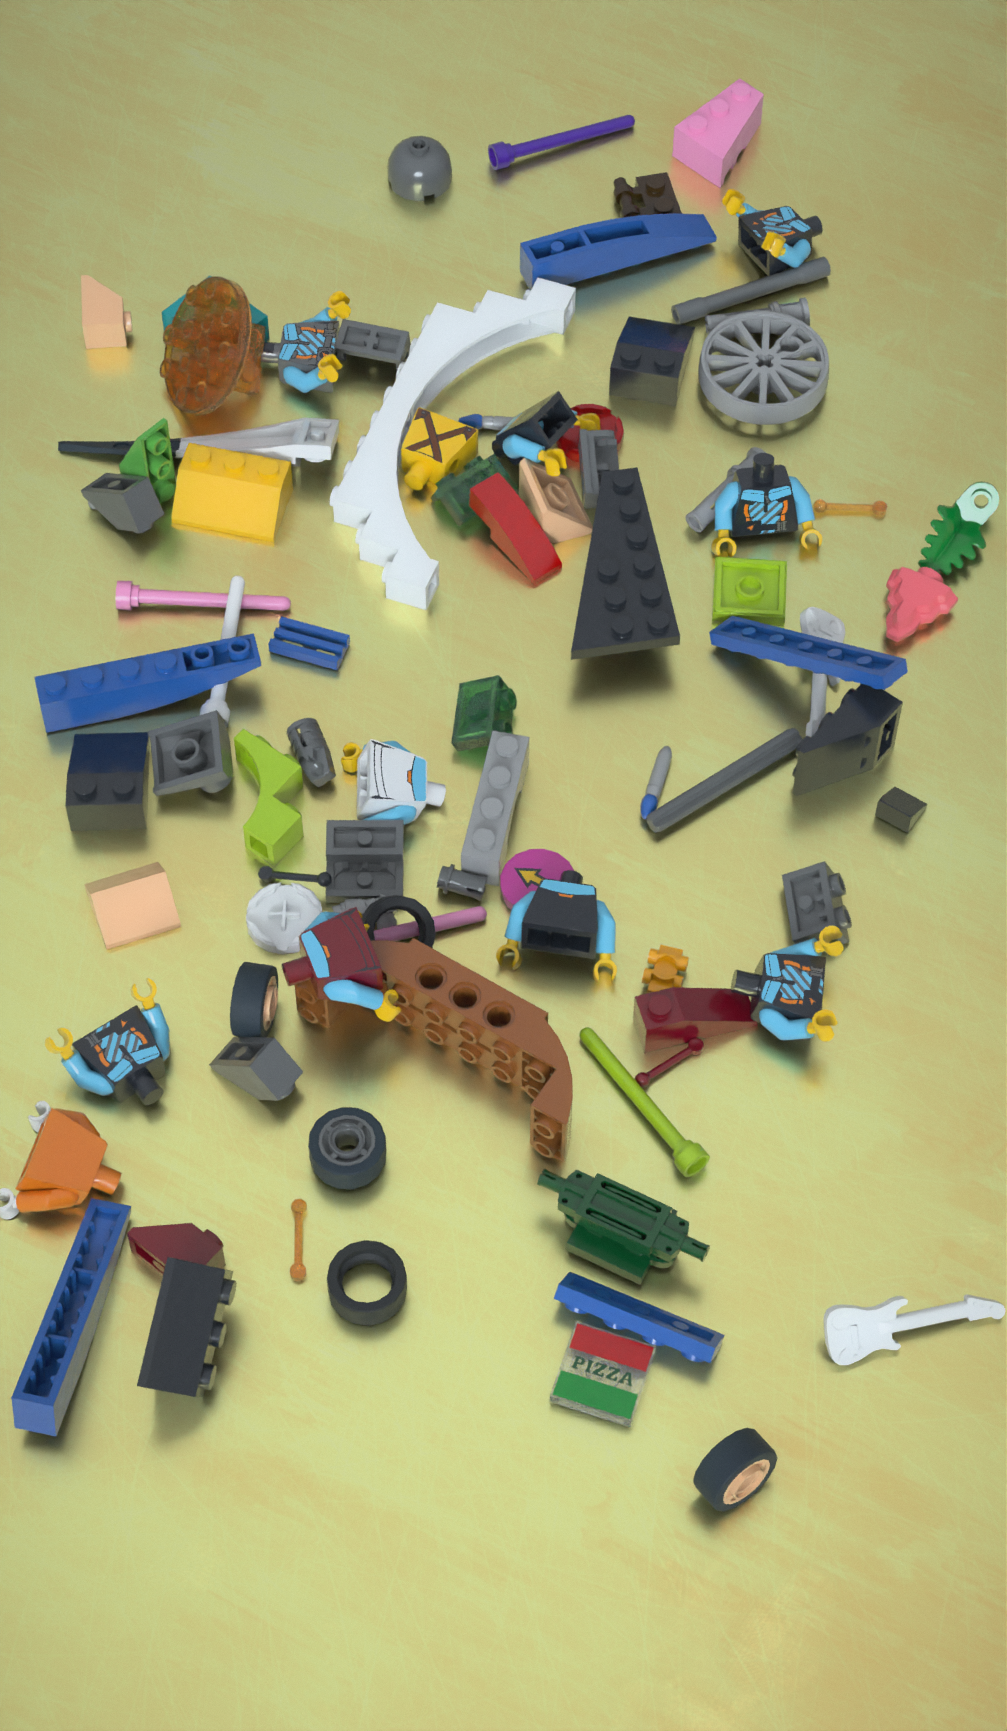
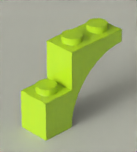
M242 729L234 737L236 760L251 772L260 788V795L255 810L243 825L245 847L275 867L304 837L302 815L295 806L289 803L303 788L302 768L293 756L280 753L262 736H254L247 730Z

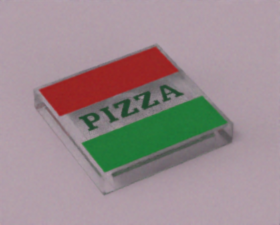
M576 1321L550 1393L549 1402L631 1427L657 1346Z

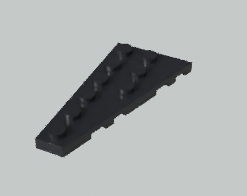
M638 467L602 472L571 649V660L680 645V633Z

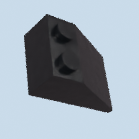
M629 316L617 341L611 362L609 395L676 406L695 327Z
M148 732L74 735L67 772L65 803L71 831L147 829L150 751Z

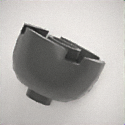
M411 136L400 141L390 154L387 165L388 181H390L392 190L404 199L424 201V196L435 194L436 198L449 189L452 182L451 160L449 153L439 141L426 136Z

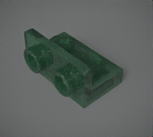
M495 454L485 460L478 456L463 467L465 472L456 477L454 473H450L435 484L438 489L430 498L434 503L439 500L442 501L458 527L478 516L469 506L470 488L499 472L515 491L518 489Z
M499 675L459 683L451 744L457 751L489 746L492 731L513 734L512 717L513 710L517 706V699L514 691L506 685Z

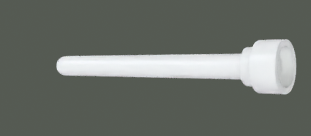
M238 575L234 576L230 582L220 640L236 637L245 586L244 578ZM228 682L214 686L211 690L210 699L206 700V703L200 709V715L217 710L222 716L226 728L228 727L230 710L225 702Z

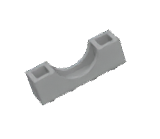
M492 731L461 852V871L488 877L486 884L499 886L500 875L507 855L513 810L518 793H522L529 765L530 737Z

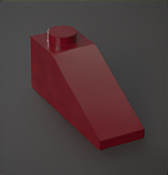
M672 987L635 996L633 1022L644 1053L689 1043L692 1038L706 1039L758 1026V1022L753 1021L750 1017L751 1001L749 996L732 993L731 989Z

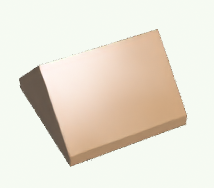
M523 458L519 462V496L540 524L551 544L590 534L593 526L571 478L562 474L550 476L546 473V467Z
M159 862L84 884L107 950L181 927L166 871Z

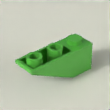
M165 418L140 435L119 464L120 474L149 477L160 504L168 501L176 489L168 421Z

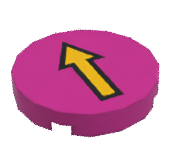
M528 849L514 855L505 864L500 875V888L506 906L512 910L513 905L530 891H536L540 881L543 879L560 880L561 873L567 870H574L570 862L559 853L547 849Z

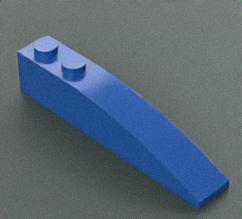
M91 1198L11 1397L15 1428L57 1436L102 1313L130 1218L131 1206Z

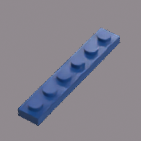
M731 616L709 632L711 645L726 648L732 652L753 655L759 659L780 662L786 666L807 669L816 674H826L841 678L844 681L861 683L874 689L885 690L908 672L906 659L736 616Z

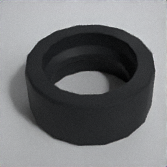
M400 895L381 897L370 904L362 914L363 924L370 926L367 931L370 941H375L374 929L381 915L395 909L407 911L418 923V941L433 948L436 936L434 920L427 908L415 899Z
M363 1240L350 1243L338 1251L329 1264L327 1286L331 1305L341 1317L353 1324L370 1326L385 1322L397 1314L405 1302L407 1274L403 1260L393 1248L381 1242ZM365 1263L377 1264L387 1269L392 1279L389 1293L380 1300L369 1303L358 1302L349 1298L345 1294L342 1285L343 1277L347 1271Z

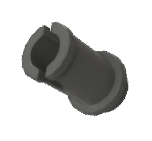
M451 864L450 867L442 866L437 888L443 889V894H448V891L481 901L488 877L457 870L455 865Z

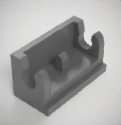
M343 319L336 340L335 352L338 360L346 361V354L395 363L398 370L400 363L405 362V359L409 357L411 345L409 331Z
M579 430L578 452L584 509L596 508L602 472L619 470L617 439H614V431Z

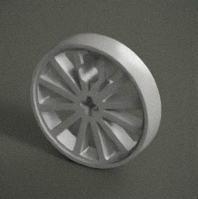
M770 311L747 312L724 320L709 333L704 341L699 358L698 379L706 398L724 414L752 424H781L804 416L821 401L828 386L829 356L821 337L810 326L799 319ZM762 333L761 348H759L750 334ZM769 335L781 336L776 340L774 346L769 349ZM736 337L738 341L741 343V345L731 341L730 339ZM718 351L724 355H712V353ZM810 357H811V358H814V359L816 360V361H803V360H805V359H807V358H810ZM710 371H726V372L721 373V374H718V375H715V376H712V374H711ZM804 377H816L817 381L812 382ZM740 383L732 394L724 390V388ZM787 387L801 393L802 395L797 398H794ZM752 391L759 395V402H749L744 400V398ZM774 392L781 403L767 404V395Z

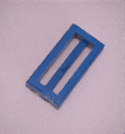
M281 616L279 628L276 627L274 638H271L268 643L269 652L338 670L350 644V635ZM283 640L303 645V647L283 642ZM319 649V650H322V651H326V652H329V653H333V654H335V656L330 655V654H326V653H322V652H319V651H316V650Z

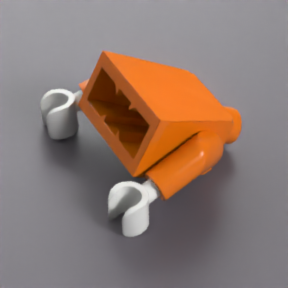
M45 1101L37 1102L35 1107L41 1116L34 1117L29 1115L28 1119L31 1127L38 1134L15 1188L20 1192L15 1196L7 1188L0 1189V1200L9 1201L7 1205L0 1207V1217L2 1219H12L19 1211H49L80 1205L89 1194L91 1187L113 1195L121 1178V1172L101 1164L108 1144L100 1137L99 1132L84 1113L58 1108L53 1109Z

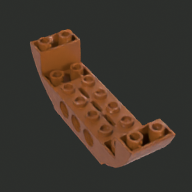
M414 938L410 943L388 940L371 941L382 967L383 989L380 991L384 994L386 991L393 989L399 996V999L393 1006L400 1007L401 1012L394 1019L404 1026L412 1025L424 1032L426 1037L432 1042L439 1045L445 1044L456 1050L467 1062L472 1064L479 1063L488 1068L499 1080L506 1083L511 1081L525 1089L526 1093L534 1099L530 1111V1143L541 1155L548 1158L555 1157L565 1162L571 1139L572 1074L568 1056L560 1039L548 1024V1012ZM311 980L294 985L297 1010L304 1019L311 1023L319 1022L330 1029L349 1004L331 999H318Z

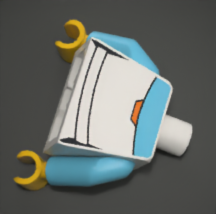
M370 739L363 749H360L353 742L347 743L344 746V757L341 758L343 769L350 773L357 771V819L403 820L405 825L415 821L426 804L442 805L446 792L445 785L427 781V761L423 757L412 754L397 741L379 742Z

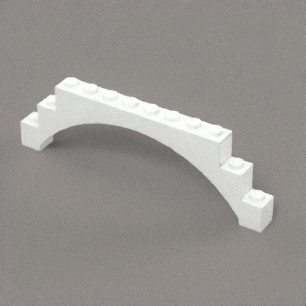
M537 278L532 289L526 290L523 300L487 290L482 302L475 304L473 312L437 302L432 314L425 316L419 338H414L411 342L408 359L406 362L400 363L393 387H387L380 411L376 410L372 415L368 434L361 436L354 460L347 462L343 473V480L340 486L336 485L333 488L330 496V506H333L334 522L358 529L355 542L359 544L360 560L384 567L382 582L386 585V598L427 610L439 586V561L430 559L417 541L405 517L398 490L401 448L419 407L426 409L449 383L482 359L528 339L551 333L564 335L575 313L576 288Z

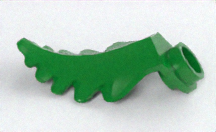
M983 481L973 483L955 501L953 506L939 505L937 507V511L943 518V521L937 519L931 521L930 524L938 535H926L925 541L931 547L921 549V554L926 559L919 560L918 565L920 567L932 568L938 573L942 571L944 574L949 575L952 572L951 563L957 568L963 567L964 563L960 554L974 560L976 553L972 546L975 545L981 549L986 547L980 527L995 512L999 505V493L992 484ZM977 495H985L988 498V503L984 506L977 505L974 501Z

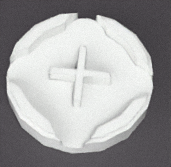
M281 882L270 884L259 890L248 903L246 914L248 934L256 945L268 952L277 954L299 952V935L322 912L321 902L313 891L301 884L281 885Z

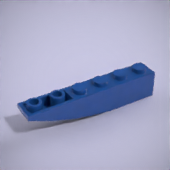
M652 214L610 219L581 225L520 243V273L529 290L532 289L537 278L567 285L716 242L717 236L704 214Z
M253 633L36 676L34 678L46 733L118 719L156 709L194 696L216 685L224 684L262 665Z

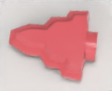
M905 567L893 569L886 584L890 591L886 603L891 609L886 617V637L899 642L914 634L920 624L932 623L939 614H948L956 605L958 597L950 587L944 584L942 576L937 571L928 567H921L918 571Z

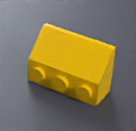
M188 443L178 469L171 517L172 523L274 542L293 491L291 462Z

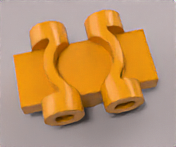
M660 945L659 950L650 949L647 963L655 966L654 969L645 968L642 983L649 984L647 993L672 987H682L684 977L677 975L678 971L686 972L689 957L682 956V949Z

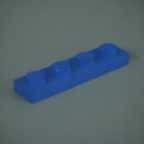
M569 1272L558 1284L554 1299L563 1302L564 1306L572 1312L579 1314L589 1313L602 1318L603 1322L611 1328L618 1330L628 1329L642 1335L643 1340L656 1346L667 1345L681 1351L682 1356L694 1362L706 1361L711 1363L720 1350L725 1336L572 1272Z

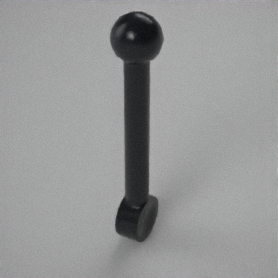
M263 866L258 872L259 878L266 883L271 882L273 879L316 882L322 887H327L332 882V877L327 872H321L319 875L274 871L270 866Z

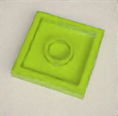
M715 557L712 621L724 622L731 616H736L768 625H784L787 561Z

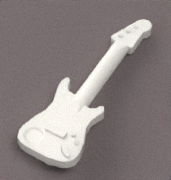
M809 607L801 612L800 626L802 633L843 643L845 626L839 618L816 607ZM813 672L810 722L806 724V736L812 737L816 733L821 720L825 716L826 674H816ZM828 675L831 686L840 682V678Z
M968 1294L964 1295V1301L897 1315L896 1311L908 1303V1300L903 1296L889 1298L872 1307L833 1305L824 1314L825 1343L829 1356L835 1363L849 1365L859 1361L875 1350H898L901 1345L892 1339V1334L895 1332L961 1318H968L970 1321L987 1317L1000 1319L1005 1314V1308L996 1300Z

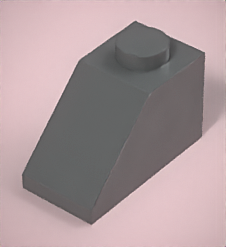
M105 473L81 490L83 497L118 530L143 533L151 529L154 525L153 522L164 515L149 477Z
M233 1037L209 1064L215 1072L258 1100L279 1101L284 1099L294 1090L295 1081L303 1073L302 1069L275 1038Z

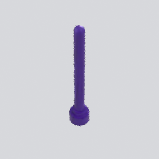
M625 115L512 146L510 143L505 144L503 141L493 143L488 146L489 160L494 170L507 168L518 157L631 128L635 124V119L632 115Z

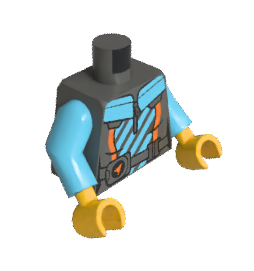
M337 291L330 296L328 300L329 307H326L315 317L300 323H287L284 325L281 343L261 342L260 362L278 363L279 380L303 393L311 390L333 393L335 381L339 376L337 370L342 368V364L335 352L336 340L340 330L337 316L341 319L350 316L351 308L348 306L350 299L344 292Z

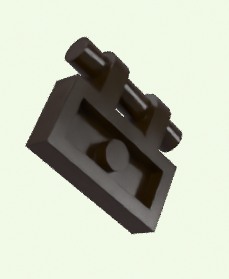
M667 172L636 177L635 187L628 185L623 177H619L613 182L615 187L613 194L616 203L621 205L622 208L621 218L652 214H682ZM635 203H641L642 208H639L638 206H636V205H634V204H635Z

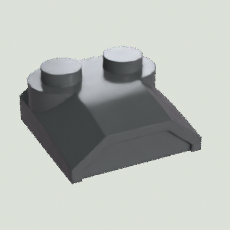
M217 710L148 731L151 741L154 777L153 793L156 796L199 787L206 792L214 793L224 789L232 780L233 766L230 739L224 720Z

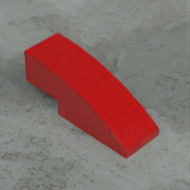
M499 472L470 488L469 506L491 529L490 538L533 584L538 583L562 568V562L540 524Z

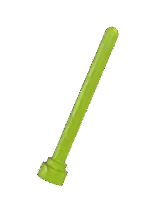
M589 1027L583 1028L579 1033L581 1041L672 1148V1156L675 1158L674 1165L684 1177H691L700 1172L709 1162V1154L699 1143L685 1140L594 1030Z

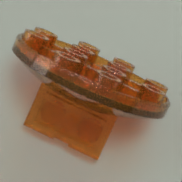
M214 276L203 280L196 286L191 285L174 316L172 324L168 325L164 330L163 342L166 346L164 360L160 365V376L165 379L171 401L182 412L197 416L207 415L219 408L233 391L251 396L259 394L262 369L260 364L264 348L265 326L252 323L248 298L242 287L233 280Z

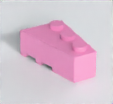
M742 79L735 81L674 127L672 156L721 188L729 169H733L739 153L742 149L746 148L761 124L764 94Z

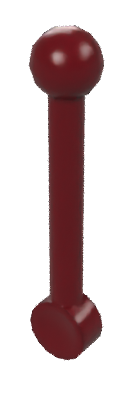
M692 1038L687 1048L647 1073H638L635 1076V1080L642 1088L647 1087L652 1078L691 1054L700 1055L704 1048L703 1041L699 1038Z

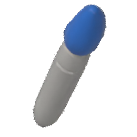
M472 414L459 418L458 422L478 430L481 428L502 430L514 417H483L480 414Z
M664 746L656 757L645 796L641 800L640 810L643 819H646L648 814L657 809L658 798L672 759V751L669 746Z

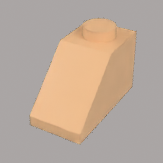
M81 275L82 328L86 349L127 346L126 332L133 331L131 311H124L123 298L89 275Z

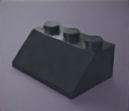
M167 1257L137 1386L192 1397H204L205 1390L212 1389L217 1371V1366L212 1364L215 1347L221 1348L227 1324L222 1322L225 1305L230 1306L236 1292L237 1283L235 1280H231L233 1271Z

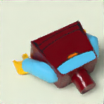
M357 907L343 913L321 912L304 932L299 935L301 958L282 963V970L288 986L311 980L318 999H331L357 1004L373 1009L375 1014L383 1021L393 1020L401 1012L400 1007L393 1006L399 999V996L393 989L386 991L384 994L380 991L383 989L382 967L367 934L370 926L363 924L362 914L357 910Z

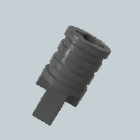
M303 718L292 723L288 727L286 734L295 756L310 781L317 787H320L336 777L330 749L323 737L320 726L314 718Z

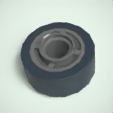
M341 1107L328 1111L320 1117L310 1131L308 1144L310 1162L314 1173L324 1183L338 1189H355L369 1184L379 1176L386 1162V1136L381 1123L371 1113L359 1108ZM344 1145H353L356 1147L351 1151H342L339 1149Z

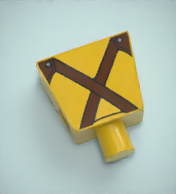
M419 407L401 448L402 469L407 473L404 477L405 483L414 490H421L427 481L442 487L448 486L478 454V429Z

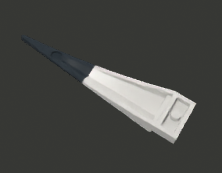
M300 418L241 431L170 439L172 457L182 459L188 443H195L290 461L291 466H300L301 458H305L309 462H322L325 459L331 460L339 434V420ZM135 441L58 442V451L126 455Z

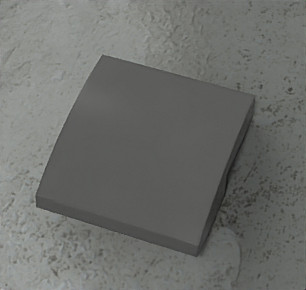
M327 820L326 872L331 875L332 882L326 887V903H341L345 899L379 898L380 894L385 896H403V820Z

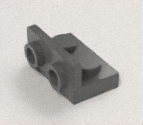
M823 861L783 874L782 879L792 941L795 944L812 938L819 941V934L825 927L836 926L842 933V937L837 940L841 941L842 944L849 943L847 929L852 927L849 912L842 902V896L846 894V888L840 873H834L828 864Z

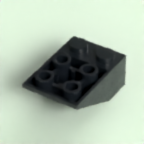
M860 684L856 690L854 688L849 689L844 695L840 707L834 713L828 712L821 720L816 733L812 737H804L796 749V755L798 756L797 765L792 773V776L795 777L792 793L799 796L872 770L895 745L903 702L883 689H874L864 684Z

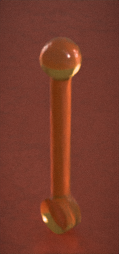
M818 499L814 502L813 508L818 513H823L825 510L873 512L877 516H883L886 514L887 504L883 501H876L874 505L826 503L824 500Z
M299 1198L295 1199L291 1204V1210L295 1213L294 1264L290 1267V1276L294 1281H302L307 1274L306 1267L302 1264L303 1213L307 1209V1204L303 1199Z

